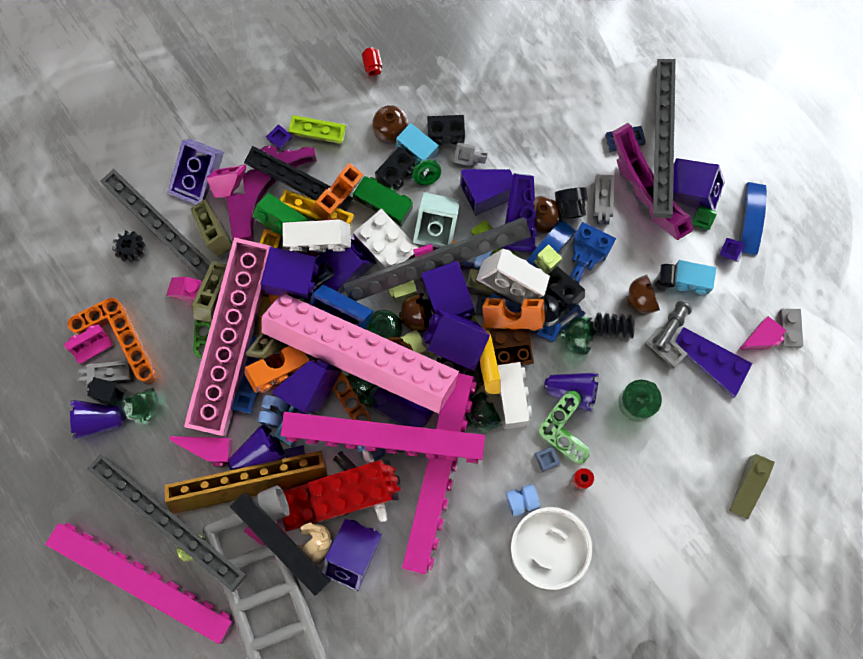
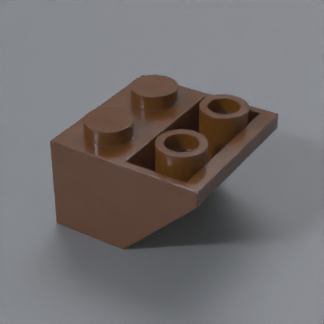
M506 328L490 330L497 365L520 362L521 366L534 364L529 329L511 330Z

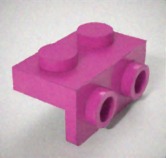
M99 324L88 327L85 330L86 332L74 335L68 339V342L64 343L67 351L74 355L79 364L88 361L113 346L106 330Z

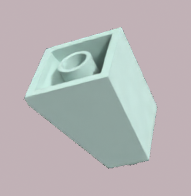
M424 192L419 208L413 243L422 245L432 244V247L437 248L452 244L460 199Z

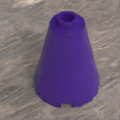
M599 373L550 375L549 378L545 379L544 389L547 390V394L561 399L568 391H575L581 398L578 407L592 412L593 408H590L591 403L595 404L599 383L595 382V377H599ZM571 397L568 403H574V398Z
M71 400L70 406L74 405L73 411H70L71 433H75L72 436L73 440L121 427L122 422H126L125 411H121V407Z
M263 424L229 458L228 467L230 470L280 460L285 457L283 456L285 452L280 441L269 434L272 430Z

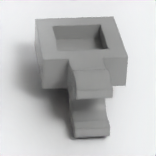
M457 143L454 162L472 166L473 161L485 164L488 153L483 151L475 152L476 146Z

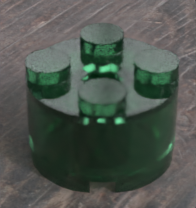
M643 379L629 383L619 396L621 412L635 422H642L651 418L659 411L662 403L661 392L654 382ZM638 397H640V399L643 400L642 404L640 401L636 400Z

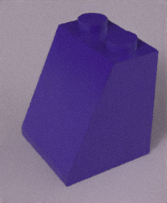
M676 158L674 162L673 201L698 209L699 205L716 211L725 185L720 165Z
M510 169L461 170L460 186L475 216L509 202L513 174Z
M352 236L351 248H345V251L342 252L326 249V252H322L316 258L317 264L328 262L334 269L335 276L323 285L339 293L345 291L343 284L360 278L376 264Z
M270 247L260 283L263 293L276 296L285 293L291 297L308 299L309 293L312 294L314 291L315 282L312 281L314 275L318 274L320 264H317L316 257Z
M458 261L421 273L423 289L433 314H435L437 309L469 320L472 318V315L475 316V308Z
M437 309L430 318V326L427 332L422 337V345L427 351L475 371L490 334L475 321Z
M320 359L308 361L276 387L272 394L303 413L321 411L341 369Z
M345 518L325 558L322 572L329 579L359 591L380 543L382 534L373 528H366L360 525L355 520Z

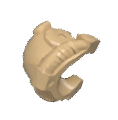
M308 523L300 527V532L302 535H310L312 539L305 545H296L317 566H320L331 548L332 536L330 531L323 525Z

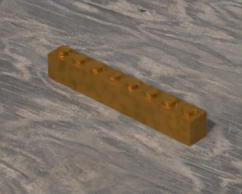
M321 450L164 485L165 503L170 512L176 514L234 501L245 491L252 497L277 485L282 490L308 484L310 481L327 477L326 462Z

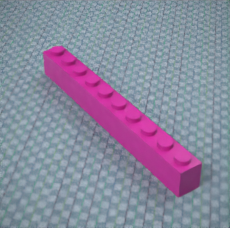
M458 374L456 386L440 411L436 429L466 432L468 421L465 419L467 413L471 412L473 404L470 398L472 393L475 394L477 382H475L473 376ZM438 455V459H428L404 557L403 569L421 574H427L429 570L432 571L435 561L432 555L433 551L438 549L440 540L437 538L438 530L442 531L444 525L442 514L448 508L449 499H446L448 491L452 490L454 480L451 477L453 471L456 472L458 461L446 460V456Z
M284 412L281 436L286 437V441L298 442V439H304L306 444L318 445V441L326 442L325 446L338 447V444H346L345 448L357 449L358 446H364L366 451L377 452L378 448L386 449L385 453L397 454L398 451H406L405 455L416 457L418 453L426 454L425 458L438 459V455L446 456V460L458 461V458H465L467 463L478 464V460L483 461L485 435L291 412Z
M69 522L57 524L47 540L46 546L217 644L224 642L235 622L231 619V614L223 610L220 612L213 609L214 605L206 600L200 602L196 599V594L188 590L186 592L179 590L180 586L170 580L168 583L161 579L162 575L153 570L149 573L144 570L145 566L137 561H134V563L128 561V556L120 551H117V553L111 551L110 545L102 541L100 543L93 541L94 537L86 532L82 534L77 532V527Z

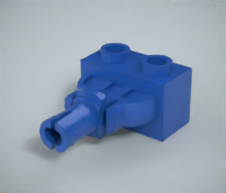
M582 222L571 244L573 245L574 253L572 262L574 263L576 258H579L570 277L574 279L575 275H577L575 281L579 284L590 262L588 270L591 271L595 264L601 260H606L616 238Z

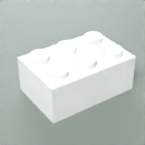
M382 209L353 232L354 240L382 270L414 258L413 249L418 248Z
M342 220L283 223V247L297 253H307V250L321 253L326 252V249L335 252L345 251V248H351L350 224Z
M501 249L482 261L476 280L522 306L524 299H538L544 296L550 276L541 269L530 265L526 260L513 255L511 251Z
M520 362L497 365L501 380V392L498 394L503 430L526 427L530 418H532L531 406H527L529 391L528 387H524V379H526L525 368H521Z

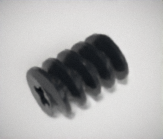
M598 312L594 319V336L599 331L600 337H602L605 331L608 337L614 332L616 338H618L619 333H622L623 338H626L627 333H629L631 339H633L635 321L631 314H628L625 319L624 314H620L618 318L617 314L613 313L610 318L609 313H605L602 318V314Z

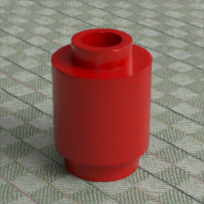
M373 47L366 48L362 53L365 72H367L368 76H377L381 74V69L383 68L379 50Z
M586 468L579 469L572 476V483L579 490L589 488L594 482L593 473ZM581 475L586 477V482L581 480Z

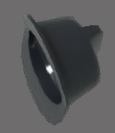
M545 293L544 296L538 299H544L545 322L543 326L551 327L559 323L561 318L559 303L555 297Z

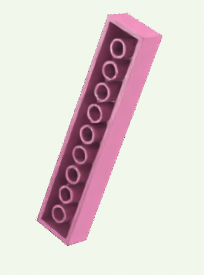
M234 237L184 427L227 437L233 414L231 408L236 391L239 390L247 360L246 352L251 344L264 294L260 283L269 249L272 246Z
M282 293L262 316L261 333L438 414L456 386L459 371L285 293Z

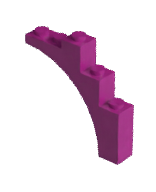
M626 123L612 131L619 156L617 164L620 175L633 184L636 198L649 207L652 221L677 240L691 233L693 227L690 216L674 201L672 218H653L654 174L640 150L632 125Z
M265 146L260 149L295 168L317 161L314 147H302L300 150L295 151L284 150L281 153H278L277 148L272 146ZM251 169L244 173L245 194L234 193L226 197L232 240L235 237L254 242L253 228L255 218L252 217L257 204L277 180L256 169Z

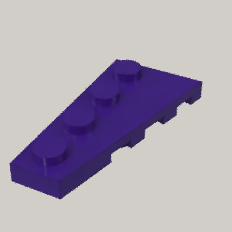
M513 173L505 224L524 217L527 221L531 237L501 247L502 249L534 252L537 248L535 245V237L537 235L534 225L536 211L534 210L533 202L535 201L534 176Z
M683 327L675 342L687 353L686 356L691 361L697 363L701 367L700 369L716 380L715 382L721 387L723 386L733 398L736 397L753 363Z

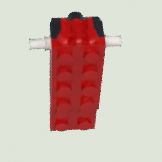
M364 450L362 451L364 465L283 491L289 506V516L283 518L285 532L300 529L301 526L308 523L313 525L375 507L379 522L387 521L385 504L399 500L398 492L401 491V488L398 487L401 482L400 477L394 475L396 468L391 467V463L386 460L374 461L371 451Z

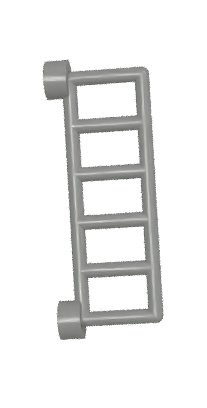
M278 485L258 493V505L276 524L277 520L289 516L288 502ZM234 513L207 524L203 528L205 540L224 556L217 533L244 522ZM264 545L229 559V561L240 569L275 554ZM278 557L277 560L285 579L283 583L240 599L237 589L233 593L222 584L248 659H261L259 650L301 633L305 634L313 659H327L298 578ZM290 593L300 621L254 638L245 611Z

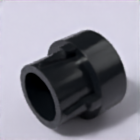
M586 187L569 188L555 192L556 204L561 209L562 219L586 216L585 201H588Z

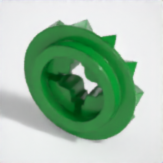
M429 158L424 162L421 160L418 165L415 164L414 170H412L414 181L420 185L433 184L441 176L440 165L436 160L431 161ZM429 168V171H427V174L424 176L423 172H425L426 169Z

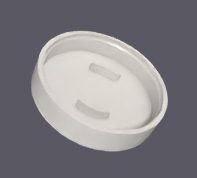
M546 507L529 513L518 523L511 537L510 554L515 569L524 580L541 589L556 590L574 584L584 575L591 561L592 542L587 528L578 517L561 508Z

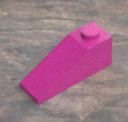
M170 436V441L213 463L214 467H225V464H229V458L232 454V440L230 438Z

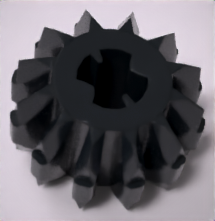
M125 230L123 236L118 234L119 239L113 240L116 245L112 247V250L116 252L115 256L121 258L122 262L129 260L130 263H133L135 257L140 260L139 254H145L142 248L146 244L142 241V236L137 235L135 231L129 233Z

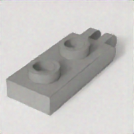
M596 174L594 216H597V223H602V217H605V224H609L610 217H613L615 175Z
M128 360L85 365V369H78V374H85V376L78 377V382H86V385L92 382L93 377L111 382L132 380L131 366Z

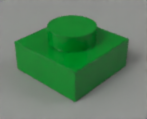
M699 205L692 224L710 230L717 211Z

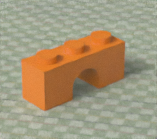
M348 163L331 187L326 189L315 201L311 210L324 221L329 219L360 183L364 174L351 163Z
M486 298L482 307L484 328H491L493 330L500 328H509L511 330L529 329L535 331L542 329L545 322L544 299H524L521 311L517 313L507 309L505 299Z
M292 346L282 349L279 357L283 362V366L277 369L270 368L264 359L246 366L244 374L255 394L260 391L264 393L270 390L272 385L278 382L279 384L283 383L309 361L305 352Z

